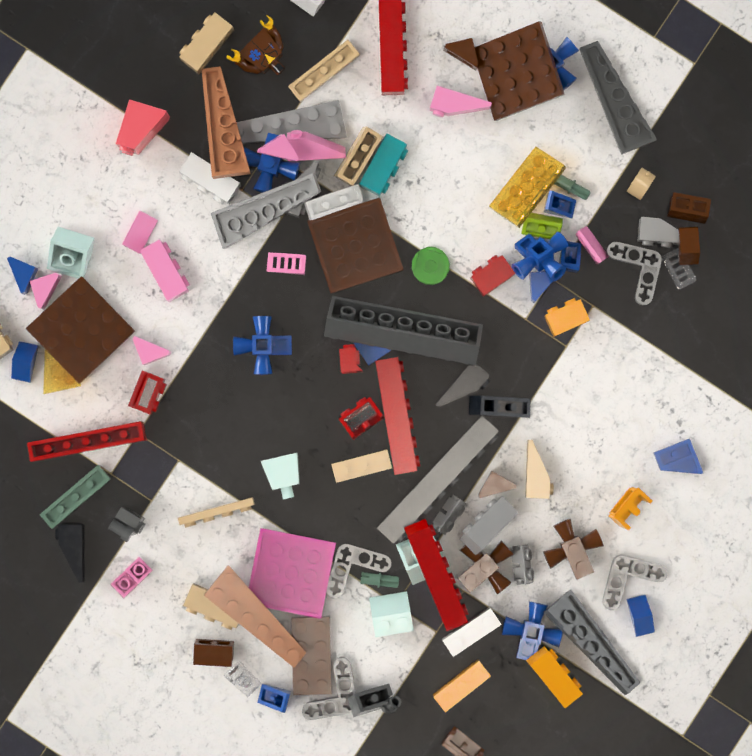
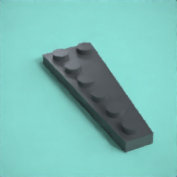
M596 41L580 47L579 50L621 155L656 142L657 139L646 120H644L639 108L632 100L627 88L623 85L618 73L612 67L599 42Z
M572 590L567 591L544 611L548 618L624 695L629 694L640 684V681Z

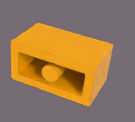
M573 298L564 302L565 306L560 309L555 306L547 310L548 314L544 317L553 337L590 321L581 299L576 301Z

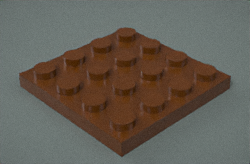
M541 21L475 47L478 60L477 68L487 100L492 103L490 109L494 121L565 95Z
M380 197L307 221L331 294L403 271Z
M82 276L25 328L78 384L87 378L135 332Z

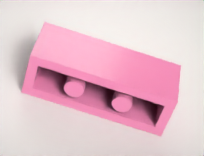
M159 239L140 250L168 302L189 292L187 287L190 284L185 275L181 277L178 270L181 268L176 259L172 260L168 254L171 250L166 242L162 243Z

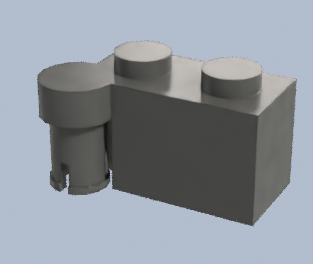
M121 507L115 519L109 525L108 530L119 535L123 541L128 542L131 536L141 533L146 525L143 522L145 518L127 507Z
M385 684L353 694L348 698L353 717L379 709H382L385 714H392L400 707L401 699L398 696L389 698L393 693L390 684Z

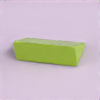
M525 212L521 234L551 239L556 232L561 233L563 219Z

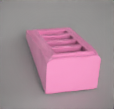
M268 252L267 272L305 275L306 255ZM274 257H277L276 268H273ZM281 258H285L284 269L280 268ZM289 259H292L291 269H288ZM296 259H300L299 270L295 269Z

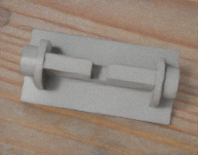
M455 495L449 497L442 507L447 511L446 515L439 511L433 520V527L446 535L454 527L457 517L463 514L466 503Z
M528 544L512 546V563H519L520 567L513 568L514 581L517 582V585L533 583L534 570L531 568L530 562L532 552Z

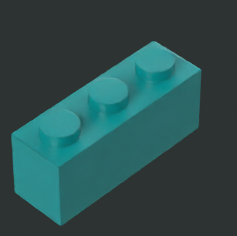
M386 133L359 183L360 187L379 197L382 193L385 194L390 186L388 183L390 177H395L399 169L397 166L399 160H404L408 153L406 149L407 144Z

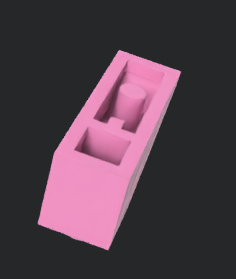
M437 86L430 111H433V115L438 117H444V115L452 116L490 110L492 103Z
M293 130L287 133V139L299 157L298 161L346 158L344 146L311 133L302 132L301 130Z

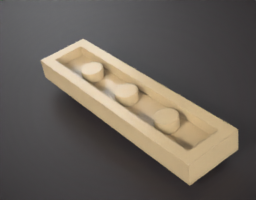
M346 40L290 84L288 88L301 102L359 57L360 54L351 42Z
M254 498L179 517V525L184 524L186 528L196 525L195 521L203 519L205 523L215 520L214 516L219 514L222 515V518L233 515V511L240 509L241 512L252 510L251 506L255 505Z

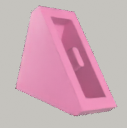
M285 134L277 136L258 148L257 153L290 161H298L299 158Z
M53 273L30 281L39 308L45 309L62 277L61 275Z
M136 336L133 337L143 365L150 364L171 354L169 350Z

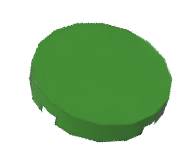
M436 247L421 249L412 260L414 276L425 285H435L442 282L449 272L450 263L448 257L442 250Z

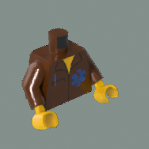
M266 15L269 19L267 24L260 20V24L265 28L240 52L231 49L235 56L232 58L227 55V59L235 61V64L245 72L266 74L271 69L278 76L285 69L279 62L283 56L282 50L284 47L281 35L275 25H273L272 18Z

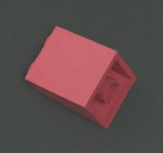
M129 99L116 141V145L120 148L119 150L129 156H133V154L139 155L169 121V114L166 110Z

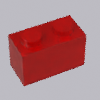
M497 255L493 256L487 261L489 263L484 268L479 266L472 271L473 276L470 279L483 297L515 275V272L503 255L500 257Z

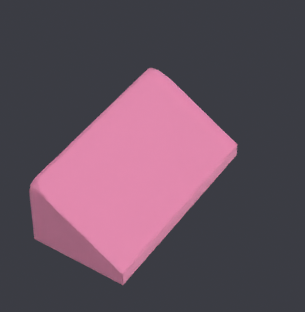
M139 211L122 245L141 254L140 250L145 247L158 220Z
M587 226L577 231L576 237L596 264H600L608 258L606 251Z

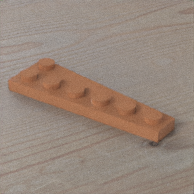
M220 66L202 69L212 178L218 179L251 174L222 69Z
M227 565L204 596L295 668L306 654V651L234 570Z

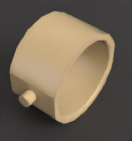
M641 168L626 192L641 200L656 176Z

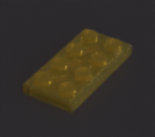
M535 146L489 207L520 228L566 169L565 165Z

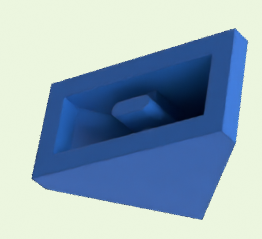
M549 190L543 212L573 218L576 200Z
M567 241L569 247L561 250L559 263L566 267V271L577 273L580 269L582 243Z
M8 257L7 260L20 293L23 295L28 294L31 287L30 281L34 280L38 268L13 257Z
M546 271L529 273L531 301L533 303L553 282Z
M19 341L12 358L11 379L31 383L39 345Z
M354 343L368 366L391 352L387 348Z
M646 595L626 599L636 637L654 633L653 615Z
M262 684L257 703L285 713L291 691Z

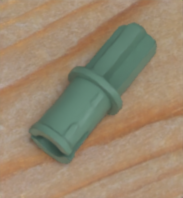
M560 173L554 179L553 184L568 191V194L571 192L584 200H587L590 195L588 189L575 183L576 180L568 179Z
M362 572L360 584L376 585L378 588L380 586L393 588L399 586L398 576L381 575V572L379 574Z

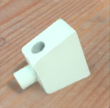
M298 453L261 461L272 490L281 488L283 499L294 497L292 485L300 484Z

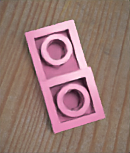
M138 557L110 585L124 599L152 572V569Z

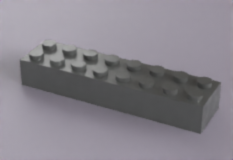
M332 296L324 337L387 348L409 354L434 357L446 361H455L467 365H476L483 324Z

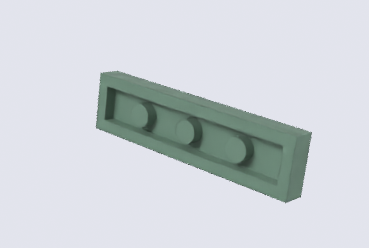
M97 465L45 509L40 516L51 529H54L108 483L111 478L100 465Z

